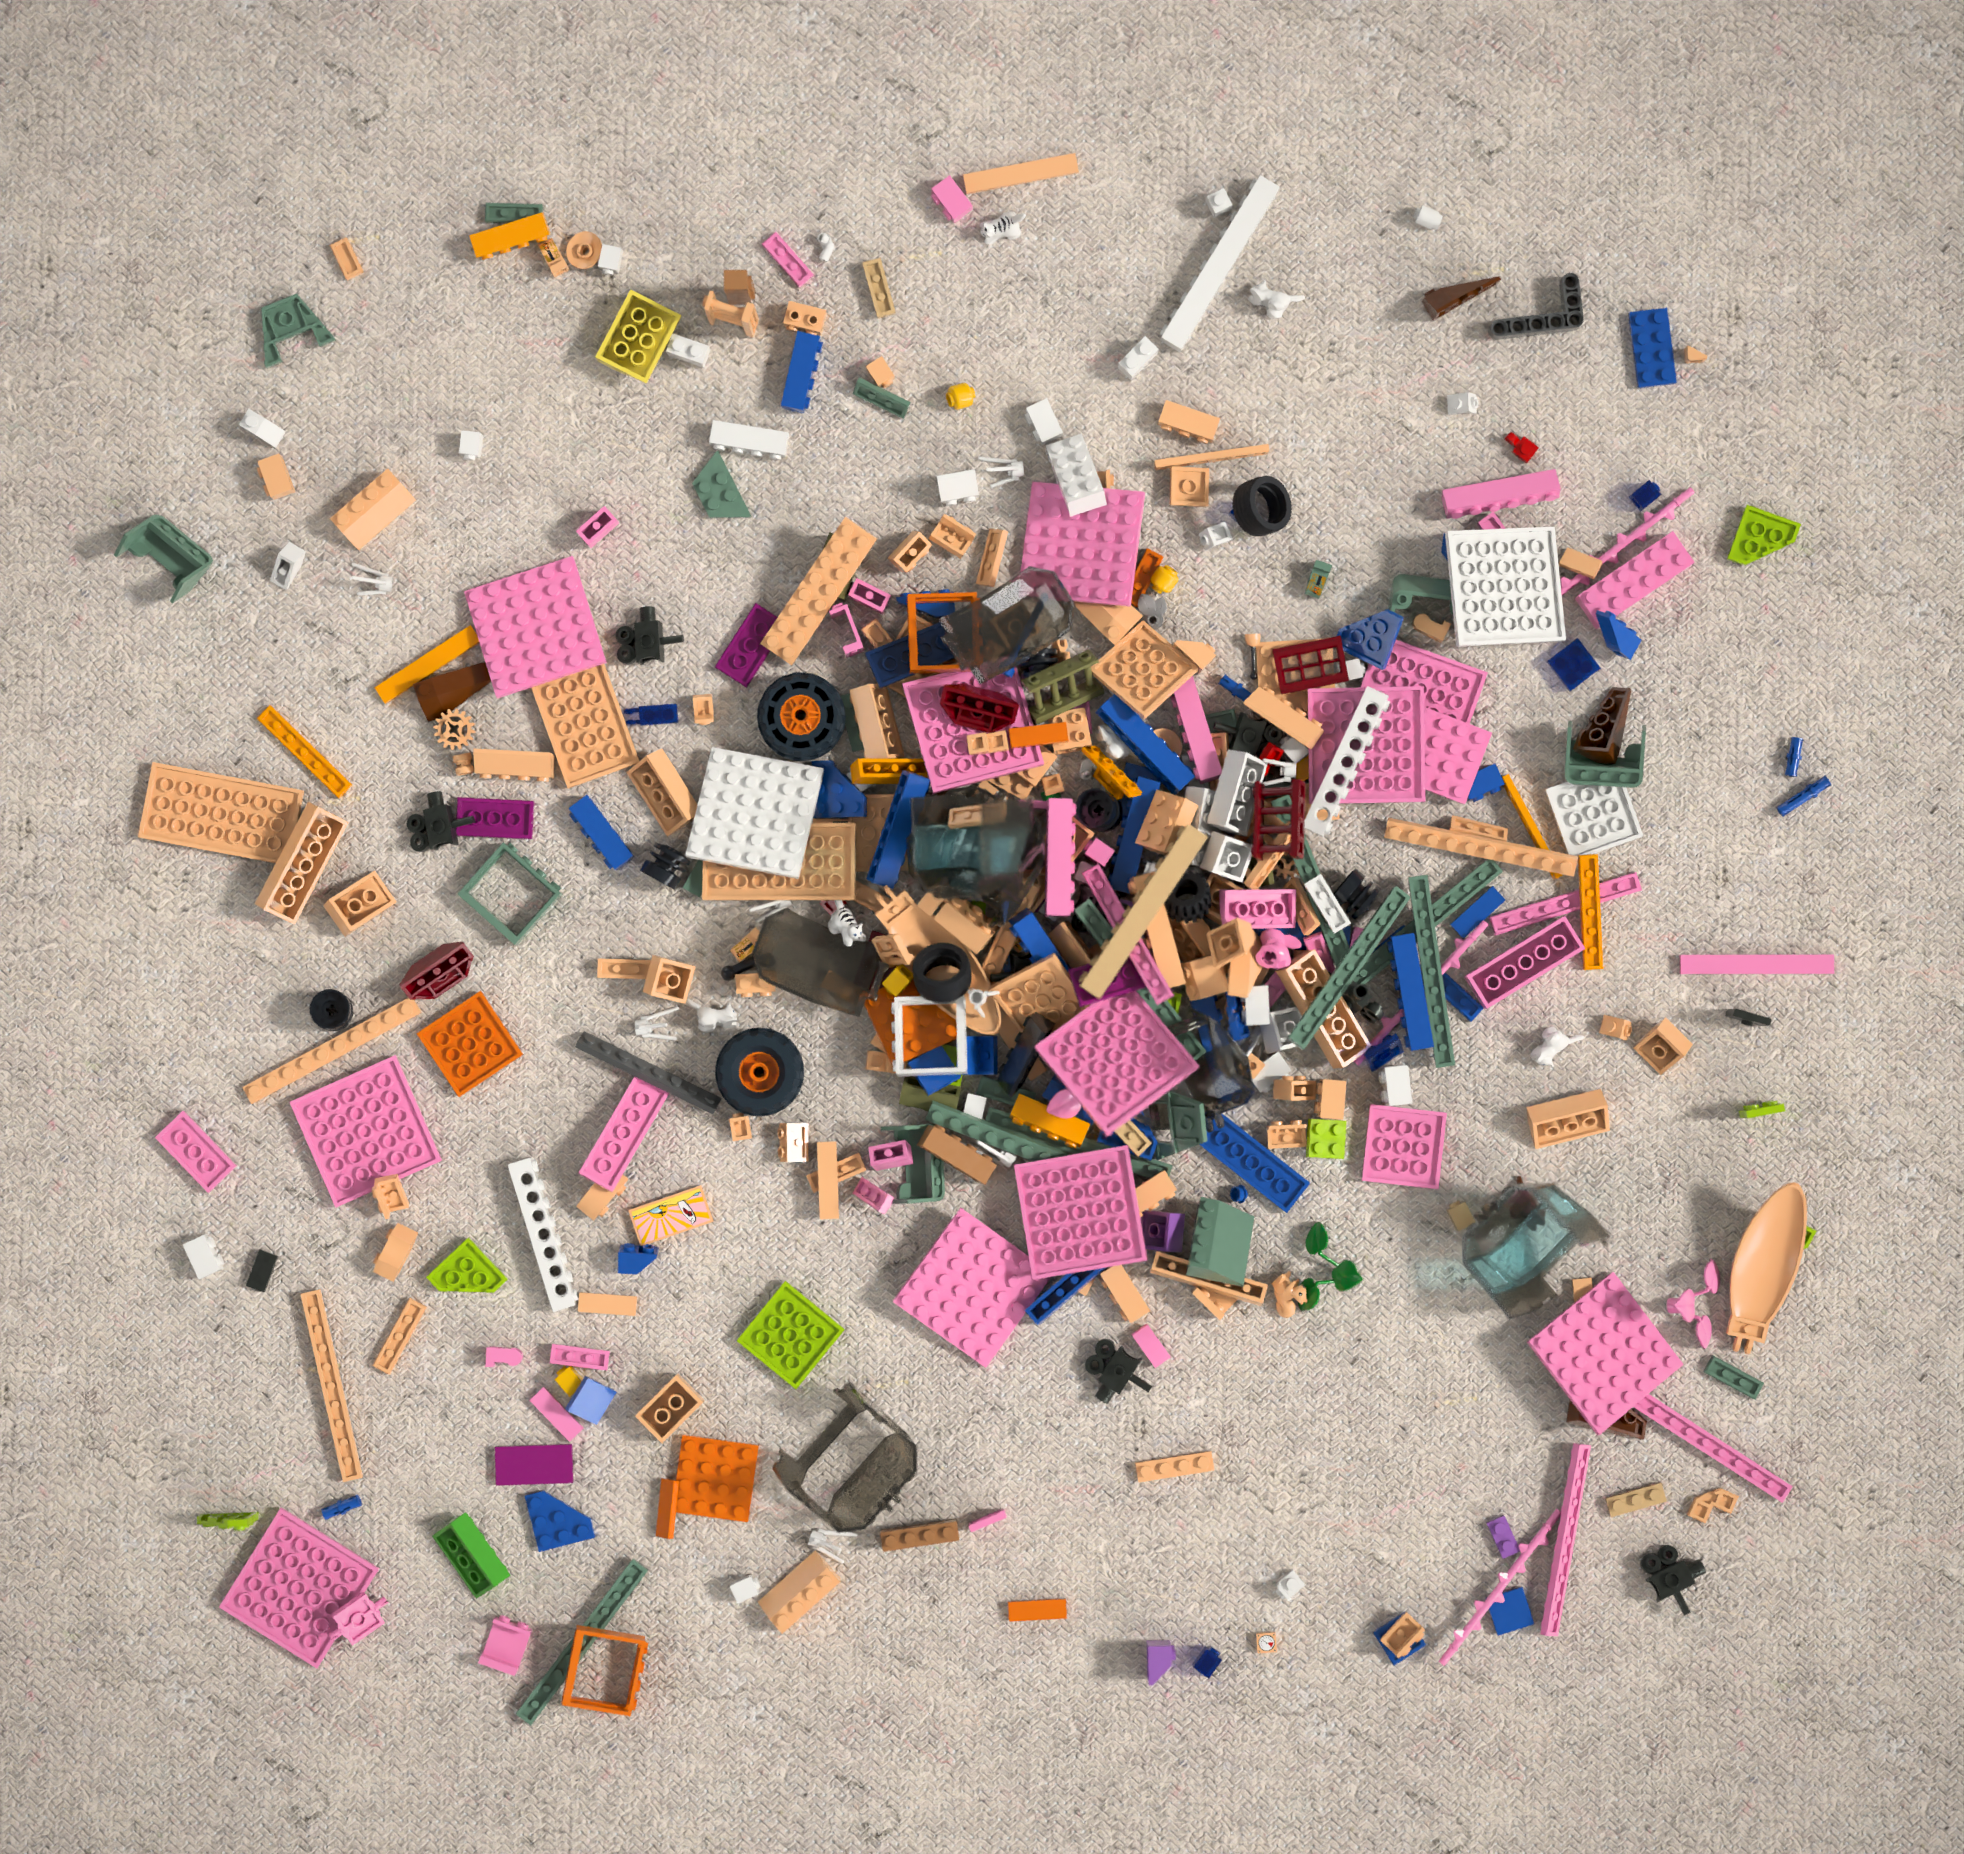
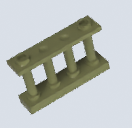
M1090 649L1021 680L1030 694L1033 693L1035 705L1028 709L1031 718L1037 725L1104 694V688L1092 676L1091 666L1098 663V659ZM1084 670L1086 682L1076 686L1074 673ZM1067 677L1069 690L1059 694L1057 681ZM1050 685L1052 697L1042 702L1040 689Z

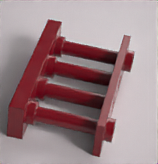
M1292 779V785L1283 788H1265V784L1255 781V787H1253L1252 791L1255 798L1254 844L1251 845L1253 858L1263 861V853L1289 852L1290 856L1294 859H1304L1306 783L1302 780ZM1290 795L1292 797V804L1290 806L1264 807L1265 796ZM1290 814L1291 823L1289 825L1264 826V815ZM1289 833L1291 835V842L1288 845H1263L1264 834Z

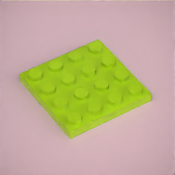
M785 1281L737 1339V1342L793 1388L797 1389L845 1329Z

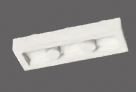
M1321 874L1304 884L1333 933L1351 924Z

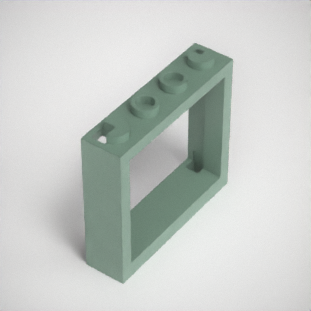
M503 842L460 890L458 895L514 945H518L562 896V893L559 891L561 887L554 881L550 883L545 879L547 875L540 868L535 870L531 866L533 862L525 855L523 857L519 856L516 853L518 849L513 844L509 843L507 845ZM505 852L553 893L551 898L518 935L470 894L471 890Z

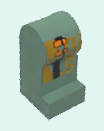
M1319 560L1314 562L1305 595L1317 599L1320 598L1333 565Z

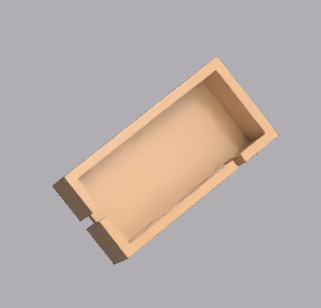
M942 879L929 889L917 905L929 916L938 907H941L934 920L976 955L988 945L1000 929L994 919L988 918L983 914L981 908L968 902V899L961 900L960 896L956 897L954 892L950 890L949 882Z

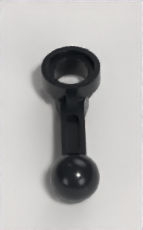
M764 953L758 957L754 955L733 966L723 967L721 976L724 980L731 981L735 978V974H740L753 967H757L758 970H767L773 967L776 961L770 953Z

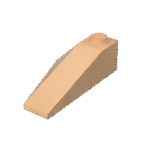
M1070 601L1114 645L1122 640L1143 617L1132 605L1127 607Z

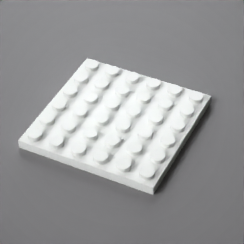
M1555 527L1445 532L1456 647L1560 642L1566 640Z
M712 747L685 856L687 858L799 879L824 768Z

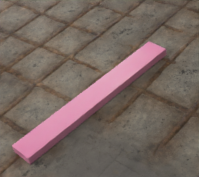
M1097 864L1083 872L1082 875L1114 928L1117 922L1121 924L1124 920L1122 914L1125 909L1102 868ZM1140 938L1129 954V957L1155 1003L1159 1005L1173 997L1174 994L1142 938Z
M1634 872L1599 883L1600 903L1641 891L1637 873ZM1579 890L1489 917L1494 935L1496 936L1580 910Z
M1679 955L1680 974H1834V955Z

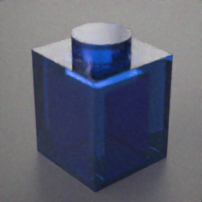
M1648 480L1631 494L1629 499L1641 512L1662 494L1659 492V486L1655 482Z
M1205 1646L1192 1663V1666L1209 1679L1222 1661V1658L1219 1656L1221 1653L1213 1646L1210 1648Z

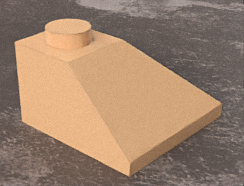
M1177 640L1173 644L1176 649L1198 666V674L1216 657L1214 648L1208 643L1205 645L1203 642Z
M1235 918L1206 933L1213 965L1216 969L1247 954L1254 942L1251 923L1239 918Z

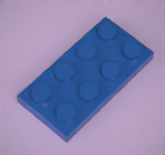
M1667 308L1629 312L1628 317L1638 389L1676 384Z

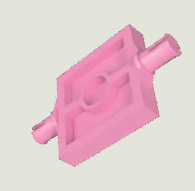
M362 1592L333 1612L331 1615L335 1619L338 1629L328 1634L331 1640L334 1641L343 1635L354 1645L383 1625L385 1622L380 1616L379 1609L388 1603L383 1596L374 1603L369 1600L365 1592Z

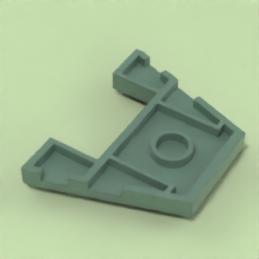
M298 294L261 308L264 333V362L267 369L283 362L276 346L281 341L311 329L320 347L336 341L335 337Z
M1170 1090L1153 1102L1167 1104L1171 1141H1158L1155 1149L1156 1160L1208 1141L1204 1105L1202 1102Z

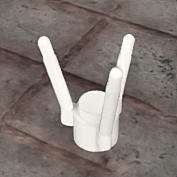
M978 457V460L1007 464L1005 467L986 468V471H1007L1008 476L1012 475V477L990 484L991 488L1011 481H1017L1020 476H1024L1022 461H1017V459Z
M354 562L352 563L354 567L380 576L376 579L352 576L353 580L376 583L375 588H379V590L357 592L358 596L386 595V591L391 592L393 577H389V574L381 573Z
M1263 759L1265 763L1280 767V775L1284 776V778L1262 782L1265 786L1281 782H1291V778H1296V763Z
M774 900L750 908L749 912L773 905L778 907L756 919L755 922L758 923L779 911L787 909V906L791 905V901Z
M971 987L968 990L969 1000L975 1005L974 1008L979 1012L980 1016L984 1018L985 1014L980 1005L986 1002L987 996L998 995L1000 992H983L981 990H974Z
M679 1007L670 1008L649 1016H641V1020H635L636 1035H642L643 1038L677 1040V1037L649 1033L652 1032V1028L667 1027V1023L652 1024L648 1020L677 1011Z
M1255 1026L1253 1030L1251 1028L1249 1030V1037H1251L1249 1040L1252 1044L1242 1059L1244 1062L1256 1045H1260L1256 1057L1258 1059L1261 1057L1265 1044L1261 1029L1258 1026ZM1249 1037L1240 1040V1041L1232 1048L1233 1053H1234Z
M977 1141L978 1145L997 1156V1158L990 1157L993 1158L992 1161L1001 1166L1005 1165L1009 1168L1017 1155L1005 1150L998 1152L985 1143ZM976 1151L980 1155L983 1154L981 1151Z
M820 1528L818 1531L813 1530L808 1545L813 1546L812 1549L818 1550L843 1564L844 1560L824 1549L825 1546L841 1551L840 1547L827 1543V1537L824 1534L855 1537L858 1534L854 1532L823 1530Z

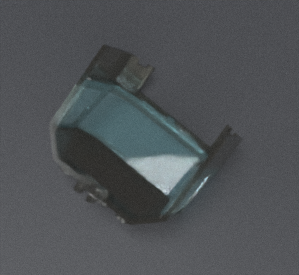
M984 793L976 794L975 798H966L965 794L911 798L913 872L925 892L932 893L935 899L949 900L954 897L967 899L970 896V900L982 899L981 896L992 894L1020 873L1018 865L1028 835L1032 832L1034 825L1033 796L1022 799L986 802ZM981 805V825L955 829L948 827L950 809Z
M1554 1183L1509 1184L1502 1190L1503 1194L1500 1197L1495 1198L1490 1205H1483L1481 1207L1482 1212H1476L1473 1215L1476 1222L1471 1223L1466 1228L1467 1232L1462 1236V1264L1509 1320L1537 1311L1543 1307L1544 1304L1542 1302L1548 1297L1552 1300L1558 1296L1543 1277L1577 1243L1582 1247L1600 1241L1603 1246H1607V1240L1610 1238L1608 1232L1591 1213Z

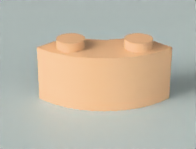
M622 1175L613 1192L594 1183L576 1207L593 1221L598 1216L603 1217L609 1210L607 1205L616 1195L620 1196L625 1191L626 1187L624 1185L628 1178Z
M397 1223L394 1229L390 1228L385 1238L388 1241L381 1254L377 1253L373 1261L376 1264L373 1272L394 1282L415 1243L418 1232Z

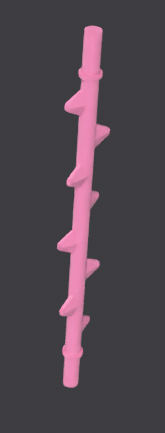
M1689 487L1678 497L1673 498V501L1655 515L1647 511L1643 513L1645 522L1627 536L1618 533L1617 544L1596 559L1602 560V564L1606 561L1614 564L1618 563L1617 553L1635 539L1644 542L1646 540L1645 531L1663 517L1673 520L1675 518L1674 509L1695 493L1694 490ZM1579 573L1571 580L1561 577V594L1564 595L1579 582L1589 585V577Z
M1483 920L1471 934H1468L1469 936L1465 940L1458 938L1454 940L1457 949L1441 965L1442 975L1450 967L1457 969L1461 967L1458 958L1489 926L1487 922ZM1402 1009L1393 1018H1381L1384 1028L1371 1040L1372 1048L1354 1060L1358 1066L1371 1052L1373 1053L1376 1046L1383 1048L1388 1046L1385 1037L1400 1022V1017H1403Z
M1556 1509L1529 1544L1520 1543L1518 1545L1521 1555L1507 1573H1498L1499 1583L1485 1601L1475 1600L1474 1605L1477 1612L1463 1630H1454L1455 1640L1452 1644H1449V1648L1438 1661L1443 1666L1458 1651L1457 1649L1472 1630L1481 1629L1480 1619L1494 1602L1503 1603L1505 1601L1502 1591L1517 1572L1524 1573L1526 1571L1524 1563L1538 1545L1547 1546L1549 1544L1546 1534L1549 1530H1552V1526L1561 1516V1511Z

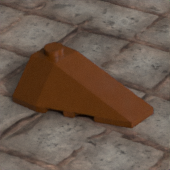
M1498 276L1448 286L1436 291L1431 289L1424 294L1425 297L1422 303L1434 321L1499 284L1501 278Z
M482 662L413 684V687L427 721L431 722L436 720V718H442L441 713L447 715L448 709L453 711L459 705H462L468 698L489 684L491 679L486 662Z
M1611 688L1600 703L1599 710L1595 715H1591L1588 725L1578 733L1573 747L1575 752L1596 763L1616 764L1622 745L1631 695L1630 688Z
M1570 1401L1566 1422L1592 1429L1572 1401ZM1630 1409L1604 1432L1644 1440L1647 1421Z

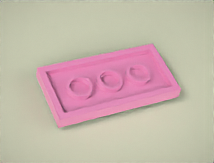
M182 1111L155 1137L208 1193L237 1167L185 1111Z

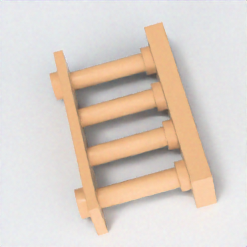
M710 291L709 295H705L702 306L705 307L704 310L711 325H714L715 319H719L743 327L746 336L754 337L759 322L754 304L747 302L746 307L739 308L717 301L713 291Z
M1264 801V807L1272 806L1270 802ZM1254 813L1247 837L1235 835V839L1246 842L1252 832L1254 833ZM1264 815L1275 826H1285L1291 823L1288 821L1285 824L1275 815ZM1279 833L1276 839H1273L1268 834H1264L1263 841L1268 845H1288L1291 842V835L1289 833ZM1285 852L1265 853L1263 861L1257 860V865L1253 870L1247 868L1244 884L1251 889H1258Z

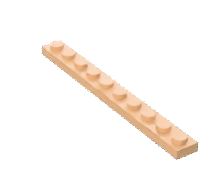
M1388 818L1384 838L1573 877L1578 861V856L1393 818Z
M407 998L242 1088L250 1103L254 1104L422 1012L415 1000Z
M321 1289L301 1293L342 1480L346 1482L363 1477Z

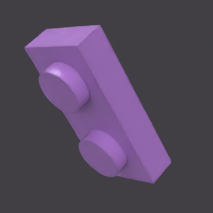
M1504 1515L1486 1522L1503 1559L1520 1551Z

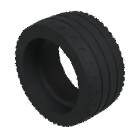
M1261 476L1244 482L1235 490L1232 499L1233 514L1242 530L1249 535H1269L1284 528L1290 520L1292 513L1290 495L1284 485L1274 477ZM1257 491L1262 494L1269 508L1268 521L1264 520L1257 510L1255 504V494Z
M937 943L923 948L916 955L913 962V978L918 993L926 1000L935 1003H947L961 998L968 991L972 978L970 961L964 950L959 948V946L949 943ZM941 965H949L959 969L955 976L943 981L932 980L925 976L929 970Z

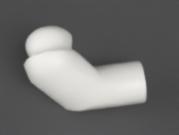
M820 233L817 238L823 250L819 259L828 262L834 249V244L828 234Z
M1089 758L1082 761L1080 765L1079 775L1084 780L1091 778L1092 767L1095 765Z

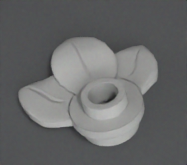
M1141 594L1138 600V608L1135 609L1143 617L1137 624L1145 621L1154 630L1160 628L1163 624L1162 616L1167 610L1165 599L1161 597L1154 601L1149 595ZM1153 616L1157 619L1154 624L1150 622V618Z

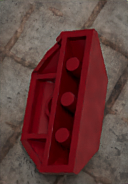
M968 684L944 685L940 705L954 724L988 733L996 732L1008 725L1014 724L1019 708V703L1002 693Z
M463 941L442 944L411 965L399 986L410 1000L436 999L467 978L474 955Z

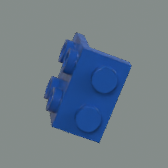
M967 1036V1074L959 1075H998V1036Z

